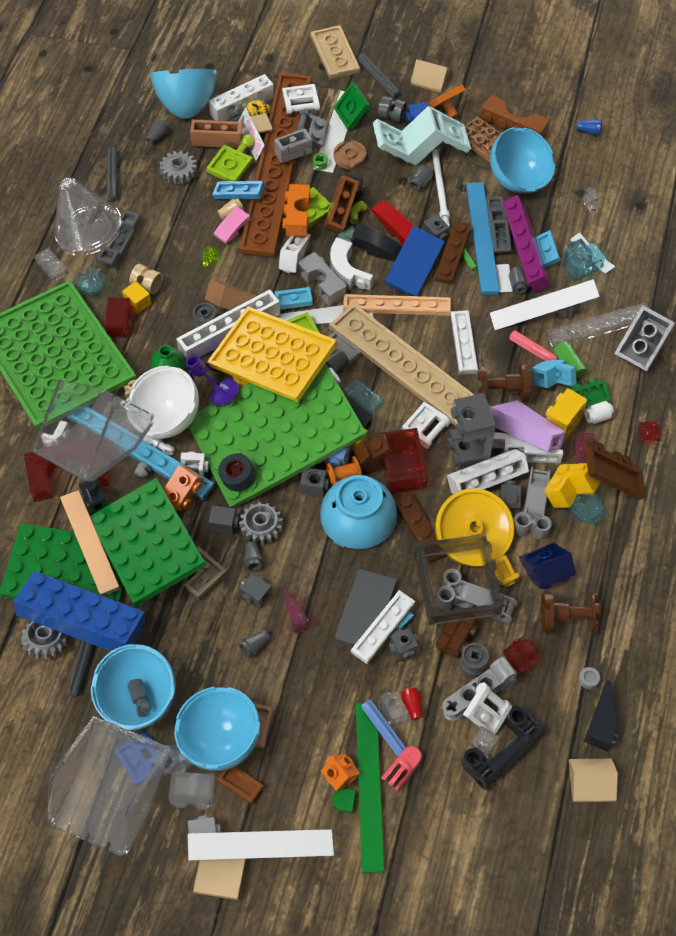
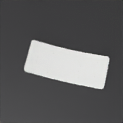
M509 264L495 265L499 292H513L509 281Z

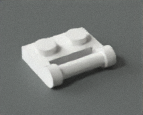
M315 84L282 88L287 115L292 114V112H298L301 109L320 110ZM310 101H313V103L299 104V105H291V104H295V103H302V102H310Z
M423 402L402 426V431L428 449L444 427L449 426L451 420L440 411ZM434 420H438L439 423L427 437L423 435Z
M480 683L476 688V695L463 715L487 734L494 737L511 710L512 705L507 700H502L493 693L487 684ZM486 698L498 706L497 713L484 703Z

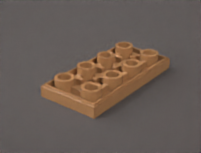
M477 116L465 126L471 150L490 162L491 148L501 132Z

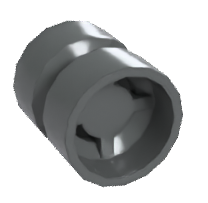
M383 96L379 104L378 116L385 119L391 117L392 121L401 123L406 112L407 102L398 99L394 101L391 97Z
M200 303L193 309L195 328L217 317L216 308L210 303Z
M471 643L464 647L461 655L460 670L466 677L475 679L486 671L489 660L487 648L479 643Z

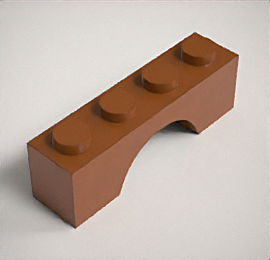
M490 95L482 106L480 117L482 120L505 130L513 127L522 129L525 127L537 132L542 137L547 133L550 119L538 114L528 117L514 116L507 111L505 101L493 95Z

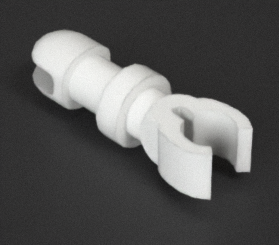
M141 434L140 439L162 450L167 455H173L172 451H175L173 446L163 443L162 439L151 438Z

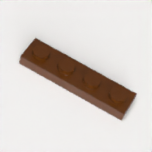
M454 221L435 276L436 282L453 284L472 229V223Z
M411 491L394 498L399 514L428 563L431 564L447 557L437 541L433 528Z

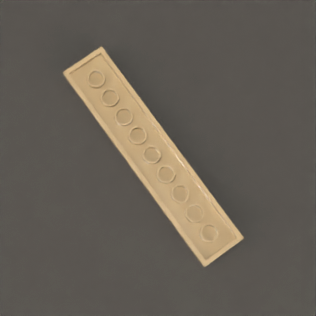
M354 303L329 324L330 330L341 335L359 349L361 354L423 402L449 417L454 426L458 424L457 420L451 416L454 399L474 395L472 392Z

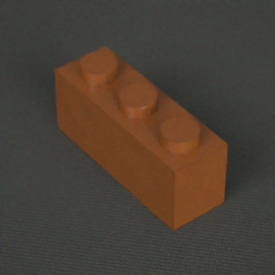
M345 175L339 179L323 228L338 234L344 230L360 181Z

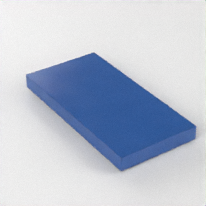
M413 226L384 283L409 296H417L445 241Z

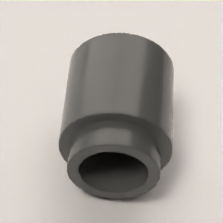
M419 166L410 178V187L415 191L424 189L433 177L431 169L427 166Z
M521 267L512 268L509 272L512 291L522 294L529 289L524 270Z
M342 350L333 351L326 361L328 368H332L335 373L346 365L348 361L347 355Z

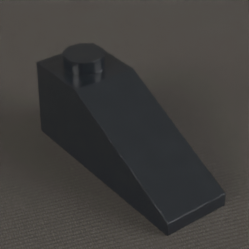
M607 680L583 740V742L604 751H608L610 745L615 746L619 735L615 733L618 725L610 680Z

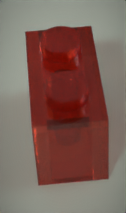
M108 297L104 330L109 337L128 338L129 331H132V320L130 319L131 316H134V305H131L130 298Z

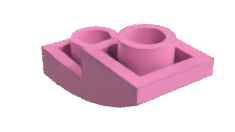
M237 206L221 222L214 232V236L225 244L229 243L238 235V230L250 220V215Z

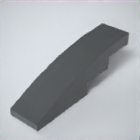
M503 196L486 197L494 253L511 252L509 225L502 203Z

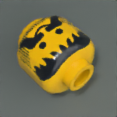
M264 100L250 101L246 106L250 117L265 113L268 117V114H270V107Z

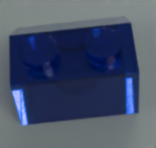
M555 543L519 556L520 562L532 583L540 589L550 588L553 584L559 581H567L571 576L576 575L571 553Z

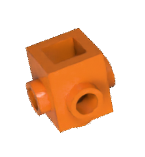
M345 753L338 756L335 754L330 756L325 761L326 765L321 770L327 782L336 791L349 787L360 774L351 758Z

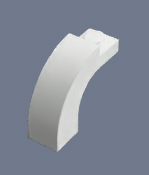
M336 237L330 252L331 268L334 269L340 279L345 281L347 289L351 290L355 285L360 289L370 291L373 286V275L355 269L348 263L352 256L353 243Z

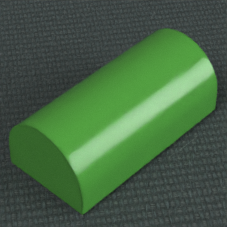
M568 341L561 342L553 348L558 358L565 360L566 365L575 366L576 378L581 379L586 375L587 368Z

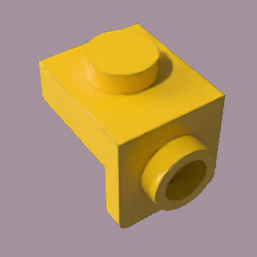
M506 555L487 563L496 585L507 587L516 582L515 579L520 577L519 573L514 572Z

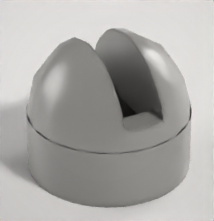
M141 461L134 474L145 478L151 472V468L148 464Z

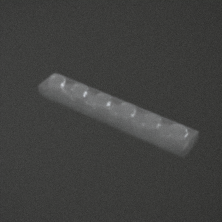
M646 302L547 330L546 336L552 348L564 341H568L571 344L630 327L642 305L647 308L649 307Z

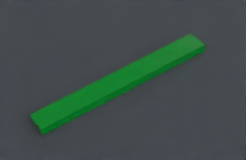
M356 703L358 771L360 772L358 785L362 874L384 873L378 730L361 708L363 703Z

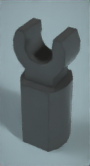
M133 679L129 681L127 687L133 704H136L138 717L147 716L146 711L151 709L147 701L148 696L142 679Z

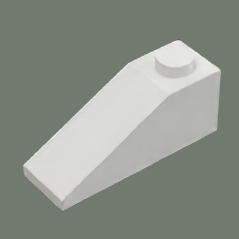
M307 234V237H289L280 251V270H284L286 273H296L298 261L303 259L311 234Z

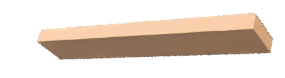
M344 294L343 312L354 303L366 313L450 316L451 298Z
M79 490L60 497L99 594L105 596L120 590Z

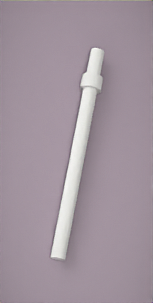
M433 150L432 157L441 210L439 215L450 227V212L447 210L438 150Z

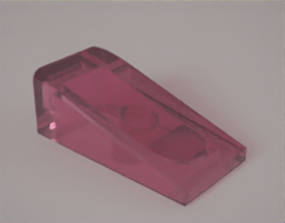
M284 589L283 599L293 631L298 633L309 630L310 622L288 589Z

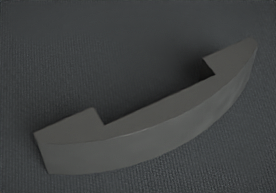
M127 210L123 211L117 221L118 227L107 246L102 247L96 257V261L113 266L120 260L135 234L140 214Z

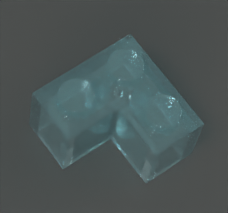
M582 239L566 245L562 268L572 281L575 282L602 269L605 256L594 243L586 245Z

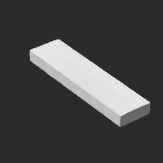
M469 310L452 311L450 316L459 374H475L478 371Z
M399 590L354 645L351 653L368 664L413 608L416 601Z

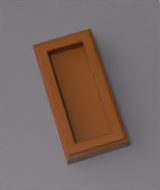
M236 766L222 770L216 778L217 782L251 805L264 788L262 783Z

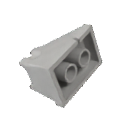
M642 305L614 354L647 372L673 329L675 322Z

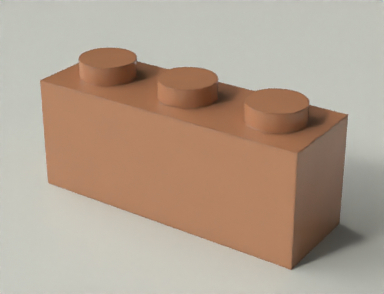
M192 120L190 129L192 146L222 147L226 145L231 148H238L241 145V138L243 136L242 122Z

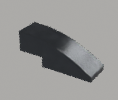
M356 224L351 239L352 246L366 249L368 255L395 262L403 247L383 233L360 224Z

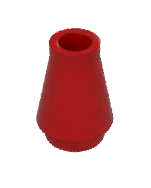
M416 687L402 691L401 700L411 720L422 718L421 693L418 692Z

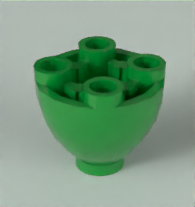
M162 345L153 354L150 362L151 369L159 366L180 368L185 372L187 370L186 360L182 353L170 345Z

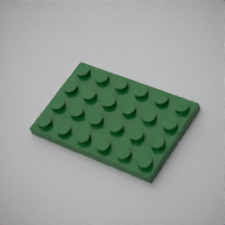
M157 478L90 516L96 533L135 607L207 566Z
M20 523L0 587V597L15 599L33 571L100 595L74 531ZM103 547L120 590L103 597L121 602L124 585Z

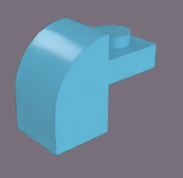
M548 360L532 367L533 385L549 388L556 383L569 386L577 384L575 366L566 365L565 360Z

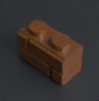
M455 608L436 641V648L454 658H458L464 647L469 644L467 642L470 636L474 637L477 632V618L459 608Z

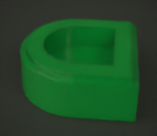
M341 789L336 791L332 798L334 808L340 812L352 814L356 790Z

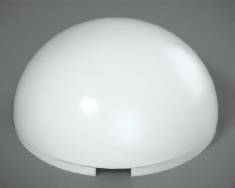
M159 366L141 375L133 384V389L126 400V414L132 426L141 434L156 439L170 438L183 432L193 422L199 407V394L193 379L182 369L169 366Z

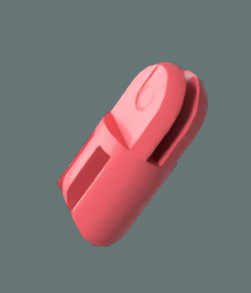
M415 746L405 748L381 777L385 780L397 766L399 769L388 782L392 786L402 772H405V776L395 787L397 792L420 764L422 753L419 748Z

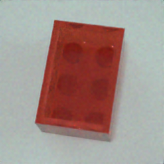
M417 428L382 432L386 435L392 448V452L382 457L388 490L391 493L426 489L428 475Z

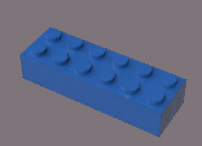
M33 571L13 601L16 616L109 651L125 645L135 644L145 627L144 611Z

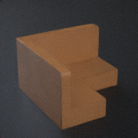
M214 279L210 280L205 299L229 310L256 297L251 292L235 288Z

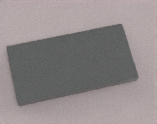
M359 568L334 641L354 647L390 602L397 579Z

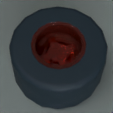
M236 453L225 457L221 461L218 475L229 490L239 492L248 489L254 483L256 470L248 457Z

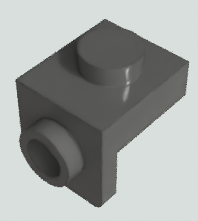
M504 481V484H500V499L508 508H520L521 485L516 484V481Z

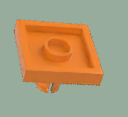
M463 84L428 103V106L436 108L441 105L449 117L457 115L458 112L451 100L465 91Z

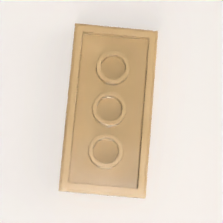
M340 25L310 32L311 39L330 80L360 73L358 62Z

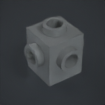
M410 628L395 631L391 635L390 644H388L391 654L395 655L398 663L416 656L418 645H420L417 635L415 633L412 634Z

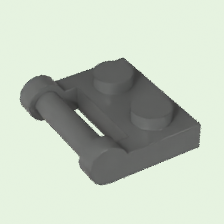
M301 109L299 114L300 121L296 131L304 129L306 121L310 122L308 134L312 139V146L320 149L323 145L328 121L310 114L307 109Z

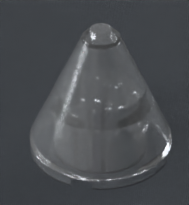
M65 178L59 185L54 237L58 246L64 252L76 255V252H85L88 255L109 246L120 234L119 227L123 225L119 210L115 205L76 179Z

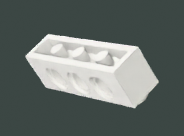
M264 74L210 99V115L215 121H227L230 119V114L245 108L250 101L261 99L268 102L274 99L273 83Z
M513 449L447 475L451 493L455 494L458 491L471 488L484 490L529 472L525 454L517 449Z

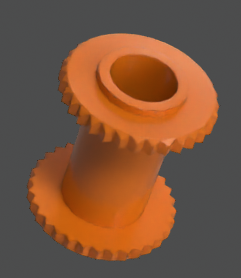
M355 456L352 457V463L332 468L330 463H327L326 466L331 486L341 479L362 475V469Z

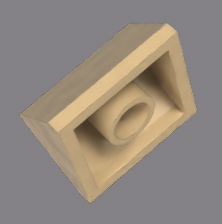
M416 59L410 85L441 93L451 68Z
M612 758L568 760L573 802H616L618 772Z

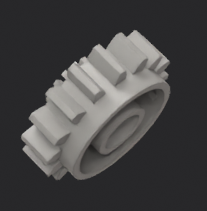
M173 151V155L167 153V158L163 157V162H160V172L163 175V179H167L169 183L184 184L189 182L192 177H195L194 173H197L196 160H194L193 155L189 156L188 152L183 154L182 151L179 153Z
M259 502L256 505L251 504L249 509H244L245 515L240 516L241 521L239 524L240 528H242L241 533L246 535L247 541L252 538L253 542L257 543L259 540L264 545V540L271 543V537L278 538V532L282 531L281 525L283 523L281 513L276 512L275 506L270 507L269 503L261 504Z
M34 622L27 623V628L22 630L23 636L21 641L24 651H28L29 656L36 654V659L44 656L46 660L50 654L56 657L55 652H62V646L67 645L66 634Z

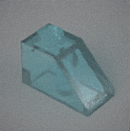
M578 494L572 505L564 508L580 522L593 525L598 523L607 513L597 494Z

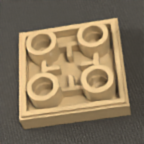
M246 859L200 860L193 892L238 900Z

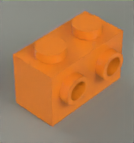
M178 465L163 489L175 510L184 511L189 508L192 503L191 499L201 489L204 478L187 466Z

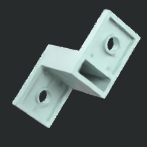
M430 106L424 109L402 131L379 119L373 122L378 147L415 166L442 141L466 153L471 149L464 124Z

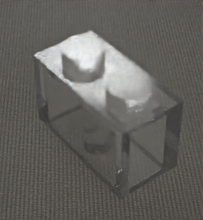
M172 772L168 796L170 803L176 807H186V805H195L199 809H207L208 806L214 807L217 782L215 775Z

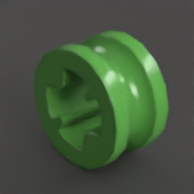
M317 153L313 156V167L315 169L323 170L327 167V155Z

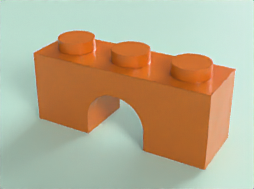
M289 184V191H285V202H287V205L284 204V215H286V218H283V229H286V236L307 237L308 212L299 210H309L310 185Z

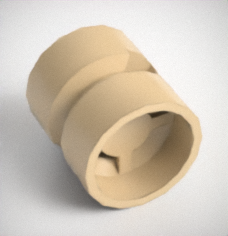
M137 264L133 268L129 278L130 284L138 282L150 294H155L163 281L162 273L150 270L149 267L142 264Z

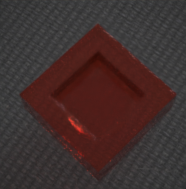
M658 421L639 422L638 428L641 442L661 440Z

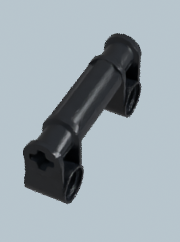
M515 706L509 711L506 717V725L516 736L491 760L477 748L468 749L462 758V767L483 790H488L489 785L496 778H500L534 746V742L540 736L546 734L544 727L523 707ZM512 715L519 716L521 722L514 721ZM472 756L476 758L477 763L471 764L467 757Z

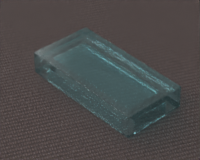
M358 379L354 380L344 389L345 395L371 414L384 404V400Z

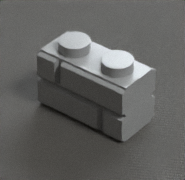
M306 129L274 139L275 154L281 163L312 153V139Z

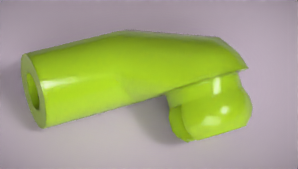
M358 201L350 209V223H358V213L367 210L368 206L366 203Z

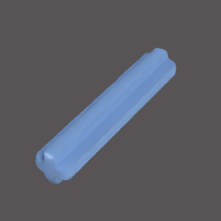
M367 700L362 704L361 708L395 755L399 756L406 748L373 701Z

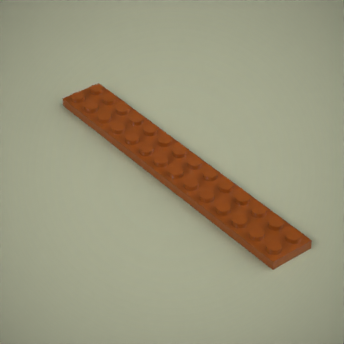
M279 73L269 116L272 131L265 134V146L261 152L255 181H263L265 188L261 199L250 200L248 209L250 220L245 224L240 245V253L275 256L284 213V204H286L285 191L289 190L295 159L281 163L275 154L274 139L294 133L298 129L300 121V111L287 115L282 88L310 85L311 76ZM307 102L295 103L291 105L307 104Z

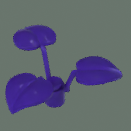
M197 355L187 359L186 366L190 369L188 373L194 382V376H205L216 387L210 396L213 404L218 406L225 405L237 397L240 389L236 381L225 379L218 385L206 372V368L212 371L217 369L210 367L207 362L205 363Z

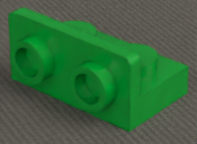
M595 378L587 381L588 385L581 386L579 383L570 386L572 391L587 399L585 409L588 406L603 401H611L605 379L598 381Z

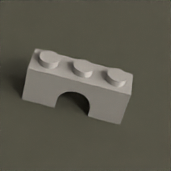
M314 252L298 261V273L308 284L315 280L323 281L319 284V296L329 307L344 298L347 288L345 281L336 275L333 268L328 267L322 257H319Z

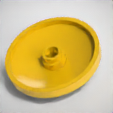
M471 488L456 492L443 503L436 516L435 534L441 549L450 559L467 567H483L507 552L514 536V522L509 508L498 496L483 489Z

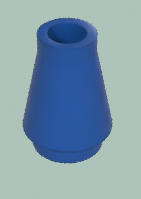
M602 120L578 121L577 131L593 135L601 134Z

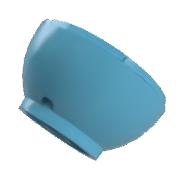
M363 475L350 476L336 482L326 493L320 510L321 524L334 543L343 548H370L385 541L393 533L397 522L396 502L387 487L378 480Z

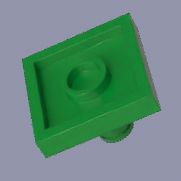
M351 82L333 108L347 130L352 131L362 116L369 113L370 104L357 84Z

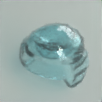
M87 268L88 275L77 272L76 285L83 294L96 295L106 285V274L100 272L101 269L93 270Z

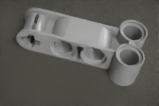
M531 466L524 512L517 513L514 518V534L517 536H526L531 532L534 538L544 540L549 535L552 523L550 518L544 516L547 498L544 490L549 483V469L544 471L533 469Z
M451 568L445 571L442 586L438 589L436 596V606L439 609L449 610L455 605L501 622L510 623L512 621L511 615L514 607L518 604L514 598L461 580V573L456 569ZM448 579H453V580H455L456 582H455V583H450V582L448 581ZM442 596H447V597H449L450 599H449V600H444V599H442L441 597H442Z
M504 656L494 661L490 665L489 670L444 700L442 708L444 717L447 720L456 721L464 716L463 714L471 702L465 700L464 696L467 694L475 696L477 693L476 688L480 683L489 682L492 685L490 690L496 694L500 690L505 691L517 682L515 678L517 673ZM451 706L452 708H456V711L453 712L448 708Z

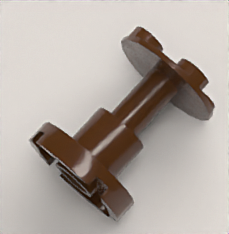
M527 363L519 364L518 373L505 374L504 378H487L486 367L483 365L482 369L477 371L478 381L481 380V388H478V394L484 393L487 400L489 389H505V392H518L521 401H529L530 396H527V394L531 393L530 371H526L529 365Z
M543 591L540 614H542L543 618L541 619L542 631L552 632L554 622H568L569 618H587L589 632L597 633L598 621L596 620V615L600 614V605L596 603V592H589L587 606H569L568 602H554L553 593Z

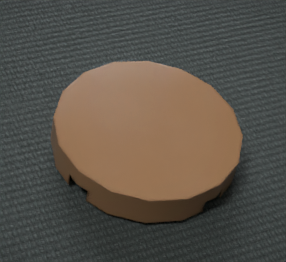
M352 140L351 142L343 141L334 148L333 158L338 166L344 169H355L364 164L367 153L361 143Z

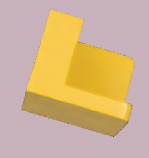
M134 282L122 290L125 303L137 314L152 305L150 294L138 282Z

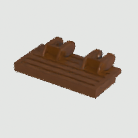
M592 438L584 442L588 475L638 500L646 497L642 473L636 465L630 464L628 456H622L618 451L613 453L605 451L604 445L599 442L596 443Z

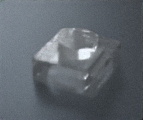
M588 187L587 193L584 195V204L588 206L589 212L596 211L599 199L595 187Z

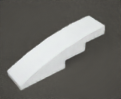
M494 433L492 448L503 449V453L517 449L525 454L527 462L561 463L563 450L561 449L547 452L510 434Z

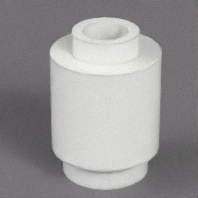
M607 401L588 406V409L584 410L585 419L589 424H596L611 419L612 414H614L613 406Z

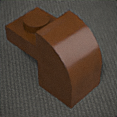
M383 433L367 443L361 441L354 449V454L360 468L367 475L382 467L381 458L392 452L389 441Z

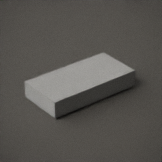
M334 331L328 336L337 340L338 346L334 351L342 350L347 355V364H352L362 355L359 349Z

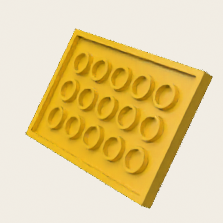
M247 306L207 363L212 368L299 402L338 346V342L336 339Z

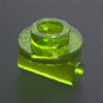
M207 246L203 249V266H208L210 263L218 261V251L212 246Z

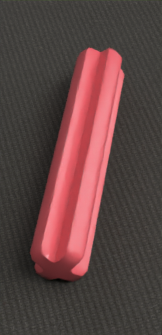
M516 330L510 334V340L542 360L558 359L557 355Z

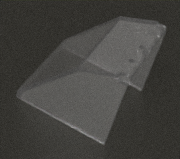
M59 379L32 452L87 482H92L137 449L152 427L154 415L144 409L141 412L140 407L116 395L114 398V394L104 389L101 390L99 387Z
M92 716L49 776L47 821L52 822V827L64 832L67 831L69 826H72L69 834L84 841L91 834L88 840L89 843L105 849L109 842L111 845L108 851L121 857L124 854L126 855L128 851H131L147 818L171 748L101 718Z

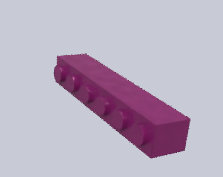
M519 195L511 197L502 203L527 282L533 291L537 293L552 285L526 205Z

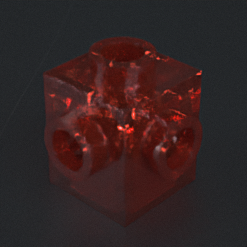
M522 637L514 640L509 647L503 650L507 661L513 669L521 673L531 668L534 663L540 660L536 644Z

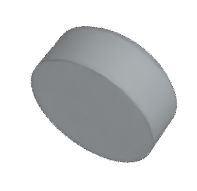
M586 667L579 674V683L586 689H594L599 684L600 674L596 669Z

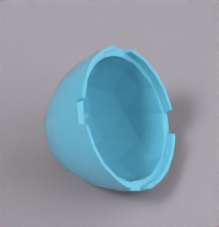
M181 69L179 73L169 74L168 70L150 73L153 88L161 103L169 112L182 119L193 118L205 108L214 92L217 71H213V69Z

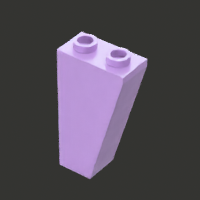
M516 400L491 407L490 411L496 424L495 428L547 452L561 449L566 432L523 403Z

